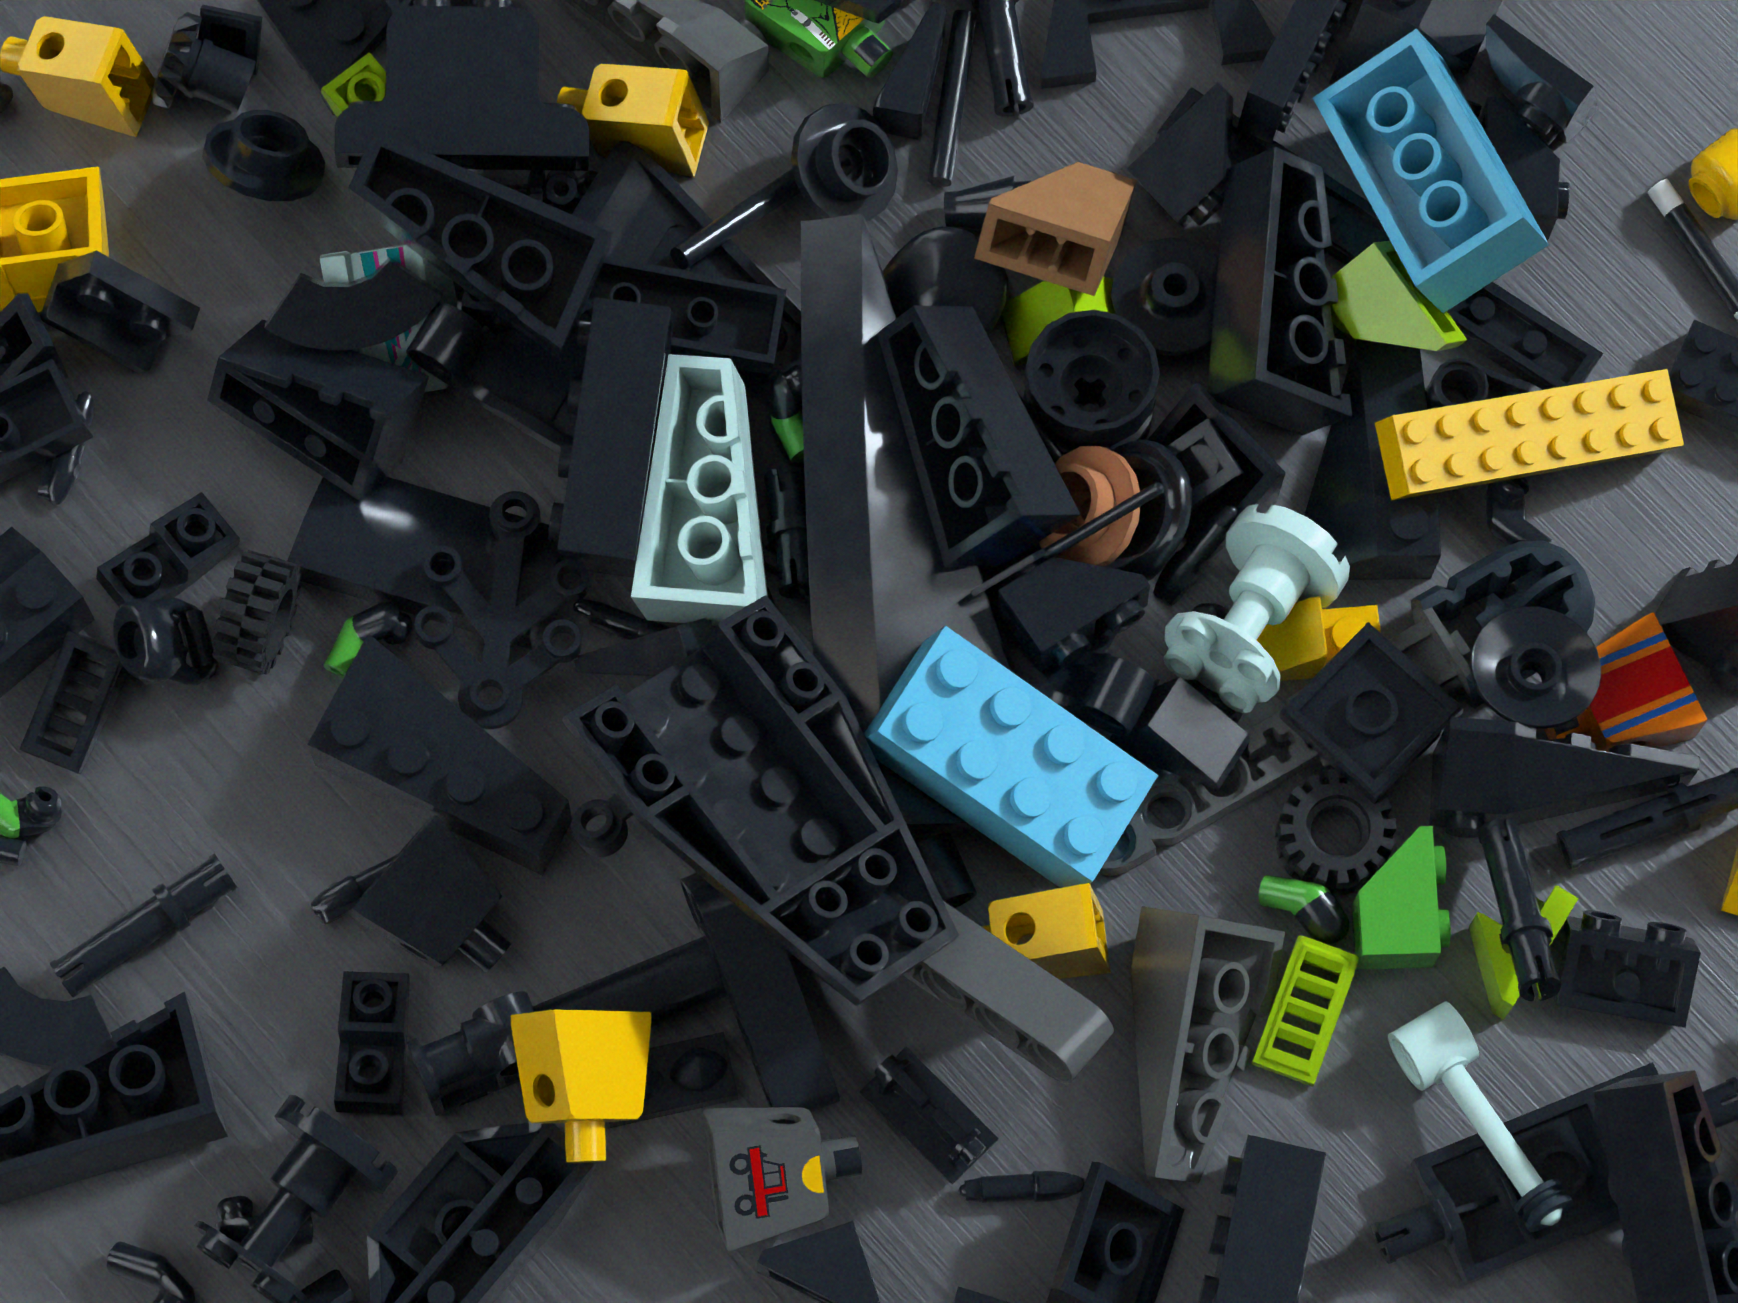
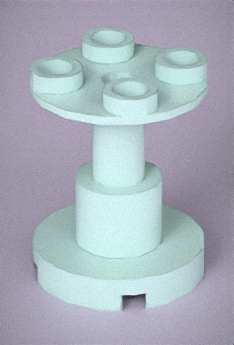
M1259 504L1247 506L1237 516L1226 533V549L1233 564L1240 572L1230 585L1229 594L1234 604L1224 620L1213 615L1192 611L1177 613L1165 626L1164 640L1168 651L1163 661L1166 667L1178 677L1180 676L1186 680L1196 679L1206 688L1218 693L1220 699L1228 707L1242 713L1251 712L1256 703L1267 702L1278 692L1280 687L1281 675L1273 658L1256 641L1267 624H1281L1296 602L1310 597L1319 596L1322 608L1329 606L1337 599L1349 579L1350 565L1346 556L1341 562H1338L1332 554L1338 544L1332 536L1308 517L1277 505H1271L1266 514L1256 511Z

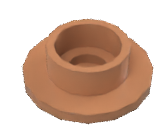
M1080 446L1061 456L1055 463V466L1081 515L1038 543L1043 549L1140 492L1137 476L1126 459L1101 446ZM1140 507L1056 557L1102 567L1113 563L1132 539L1139 523Z

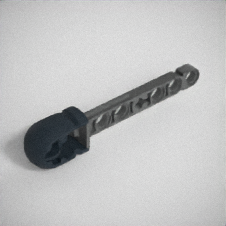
M1519 541L1498 549L1448 579L1447 588L1435 585L1411 600V609L1415 625L1389 639V641L1449 695L1457 692L1459 697L1472 708L1480 706L1485 702L1475 688L1471 668L1464 658L1470 655L1471 651L1458 630L1449 634L1441 620L1451 621L1461 615L1462 608L1487 596L1485 611L1475 617V623L1481 631L1493 618L1508 610L1520 607H1542L1566 615L1580 625L1587 633L1593 622L1595 596L1585 570L1564 548L1546 541ZM1514 582L1516 593L1502 600L1505 596L1507 585ZM1523 670L1520 672L1524 679L1537 673L1533 670ZM1300 691L1286 698L1284 700L1285 705H1287ZM1279 711L1246 730L1250 742L1245 750L1247 751L1249 761L1264 753L1266 737L1273 735L1279 743L1289 739L1292 744L1288 748L1287 762L1281 763L1275 756L1268 757L1257 764L1256 773L1261 778L1253 781L1247 762L1240 756L1233 767L1239 775L1240 785L1237 791L1226 797L1214 796L1205 789L1203 784L1173 773L1153 783L1123 832L1130 843L1127 853L1121 859L1105 861L1099 874L1103 876H1117L1126 873L1156 855V847L1173 846L1315 763L1321 761L1324 767L1328 766L1329 763L1279 718ZM1160 797H1172L1178 800L1185 810L1182 822L1171 829H1161L1155 826L1149 820L1147 810L1154 800Z

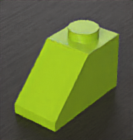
M1391 241L1374 242L1331 277L1336 279L1339 301L1330 305L1332 322L1339 330L1346 334L1350 333L1355 339L1432 351L1457 348L1467 341V338L1447 311L1442 313L1415 287Z

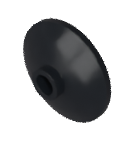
M1520 607L1501 613L1482 629L1472 649L1470 668L1473 683L1478 694L1493 712L1510 722H1519L1536 729L1562 726L1576 719L1589 707L1600 684L1601 664L1592 639L1574 620L1551 609ZM1523 670H1533L1539 674L1542 682L1540 684L1528 682L1521 676L1520 672Z

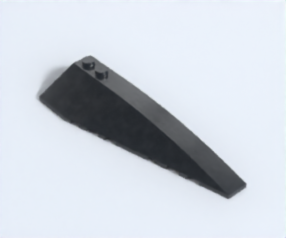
M863 214L801 221V353L805 499L813 655L846 696L864 734L923 641L945 625L1011 672L1012 670L1004 648L1005 643L998 622L994 618L986 590L974 597L970 592L984 583L980 567H944L877 332L894 321L896 316ZM876 760L911 835L975 829Z

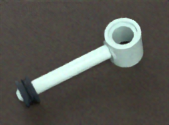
M1444 1001L1388 1034V1041L1397 1062L1417 1089L1423 1091L1435 1083H1444L1522 1196L1515 1204L1514 1210L1519 1216H1522V1221H1526L1525 1226L1529 1232H1536L1557 1223L1571 1209L1574 1201L1569 1195H1565L1566 1190L1562 1189L1563 1186L1558 1179H1551L1546 1182L1542 1180L1465 1069L1469 1063L1479 1058V1050L1469 1027L1458 1011L1449 1002Z

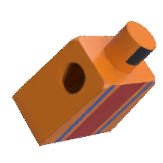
M1653 612L1596 647L1601 664V678L1597 693L1589 707L1569 723L1544 729L1549 740L1565 738V735L1570 733L1591 736V742L1597 745V750L1609 752L1610 748L1621 744H1635L1658 748L1688 741L1697 736L1708 719Z

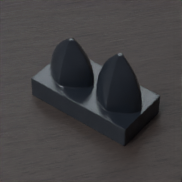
M724 1032L649 1048L643 1113L638 1120L609 1122L610 1128L738 1100Z

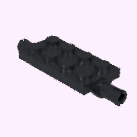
M1649 1063L1503 1123L1542 1180L1546 1182L1551 1179H1558L1563 1186L1562 1189L1566 1190L1565 1195H1569L1574 1201L1571 1209L1557 1223L1536 1232H1529L1525 1226L1526 1221H1522V1216H1519L1514 1210L1515 1204L1522 1196L1477 1133L1413 1159L1411 1167L1425 1196V1204L1385 1221H1378L1372 1224L1377 1244L1400 1234L1404 1235L1384 1244L1385 1247L1380 1249L1384 1259L1390 1264L1398 1258L1441 1241L1444 1246H1447L1465 1286L1621 1222L1617 1203L1612 1199L1608 1187L1610 1169L1603 1138L1599 1135L1595 1126L1594 1110L1596 1103L1593 1092L1624 1079L1659 1075L1654 1063ZM1736 1077L1729 1078L1724 1083L1702 1091L1715 1129L1738 1120V1100L1726 1105L1721 1104L1738 1096V1079Z

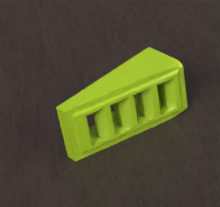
M1299 935L1292 948L1251 1064L1313 1087L1360 958L1355 954ZM1302 963L1337 975L1336 983L1300 971ZM1293 987L1329 999L1327 1008L1325 1009L1292 997ZM1284 1012L1320 1025L1318 1034L1282 1022ZM1275 1037L1311 1049L1309 1059L1306 1060L1273 1048L1272 1045Z

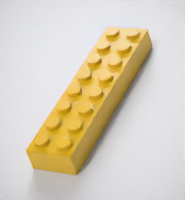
M1667 369L1392 415L1375 422L1391 501L1662 453L1684 445Z

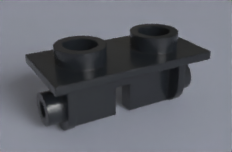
M907 1047L896 1057L893 1054L888 1056L874 1071L876 1076L860 1091V1094L951 1185L999 1140Z

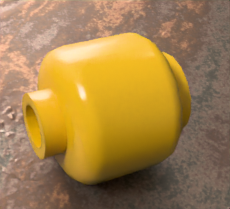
M1737 128L1726 132L1692 160V178L1688 184L1690 192L1700 208L1714 218L1723 216L1726 219L1738 220Z

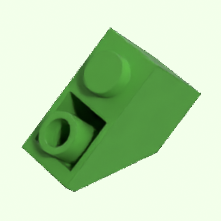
M1419 826L1359 890L1351 906L1354 954L1360 958L1356 970L1433 968L1441 954V948H1449L1451 938L1448 909H1438L1437 885H1444L1446 881V856L1443 846H1434L1433 826Z

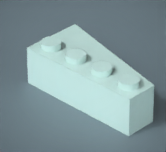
M668 354L631 598L645 618L650 621L689 623L706 618L712 621L713 626H716L719 622L761 597L768 596L746 389L730 358Z

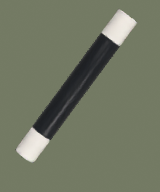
M1664 179L1649 189L1648 195L1738 321V277L1670 181Z

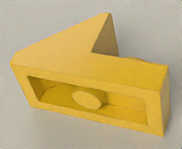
M1310 597L1296 602L1281 624H1267L1256 641L1273 658L1281 675L1280 681L1312 679L1367 622L1381 633L1378 606L1368 605L1322 609L1320 597Z

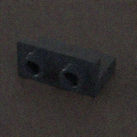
M96 250L58 264L40 318L46 324L135 372L143 373L150 370L160 341L193 330L200 307Z
M1594 910L1583 911L1582 918L1567 917L1563 928L1566 940L1558 975L1561 980V989L1554 996L1556 1005L1686 1028L1701 954L1694 939L1686 937V929L1663 922H1648L1646 930L1622 926V918L1619 916Z

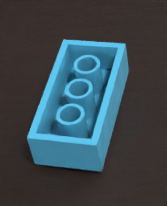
M1417 28L1313 97L1315 104L1415 287L1442 313H1445L1549 246L1444 58Z
M946 625L923 641L864 733L876 760L1060 888L1094 881L1158 777L1155 772Z

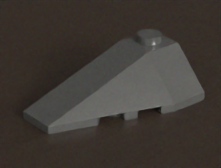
M565 0L648 66L687 70L703 109L720 122L728 116L769 71L768 45L762 32L748 20L740 18L736 21L722 9L698 0Z

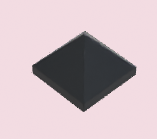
M203 4L200 8L202 20L198 39L202 41L204 38L213 41L212 45L256 61L252 75L256 76L259 66L262 17Z

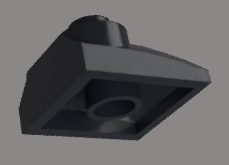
M1495 14L1491 16L1486 23V48L1497 84L1504 95L1518 107L1517 114L1523 119L1522 121L1547 146H1550L1555 138L1567 144L1569 140L1585 127L1598 110L1594 86Z

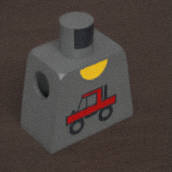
M802 1107L709 1108L702 1110L716 1224L727 1251L739 1249L824 1219L829 1215L826 1181L862 1175L861 1154L856 1136L821 1141L819 1128L809 1109Z

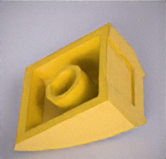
M100 167L0 179V312L18 293H28L37 312H41L59 263L96 250L109 257Z

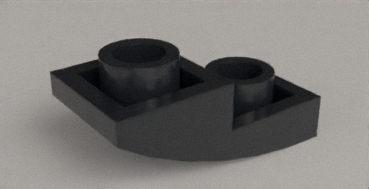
M201 492L152 522L147 537L98 566L96 579L119 608L123 603L137 598L147 599L152 602L163 598H175L226 557L239 544L240 538Z
M343 972L338 1021L340 1044L334 1094L336 1112L402 1114L408 1033L409 973Z

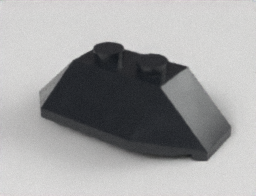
M1363 0L1329 84H1334L1416 28L1444 58L1454 78L1465 75L1469 72L1486 37V23L1493 14H1497L1503 0Z
M529 1121V1123L455 1132L367 1234L370 1303H494L560 1225L599 1162L566 1163L565 1133L553 1123H531Z

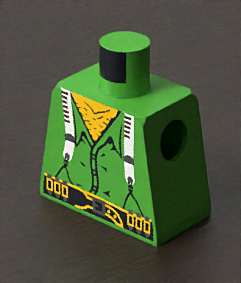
M745 0V19L762 32L769 44L818 77H828L848 59L867 78H873L886 67L893 56V51L875 35L884 26L885 20L877 24L814 0Z

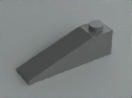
M1145 906L1141 907L1131 966V982L1146 1176L1194 1183L1200 1182L1228 1113L1223 1097L1234 1069L1245 1070L1252 1053L1245 1046V1042L1257 1014L1267 1016L1275 996L1285 931L1202 915Z

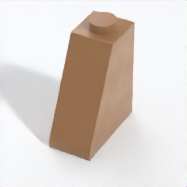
M1076 162L991 198L974 259L1095 296L1122 235L1137 180Z

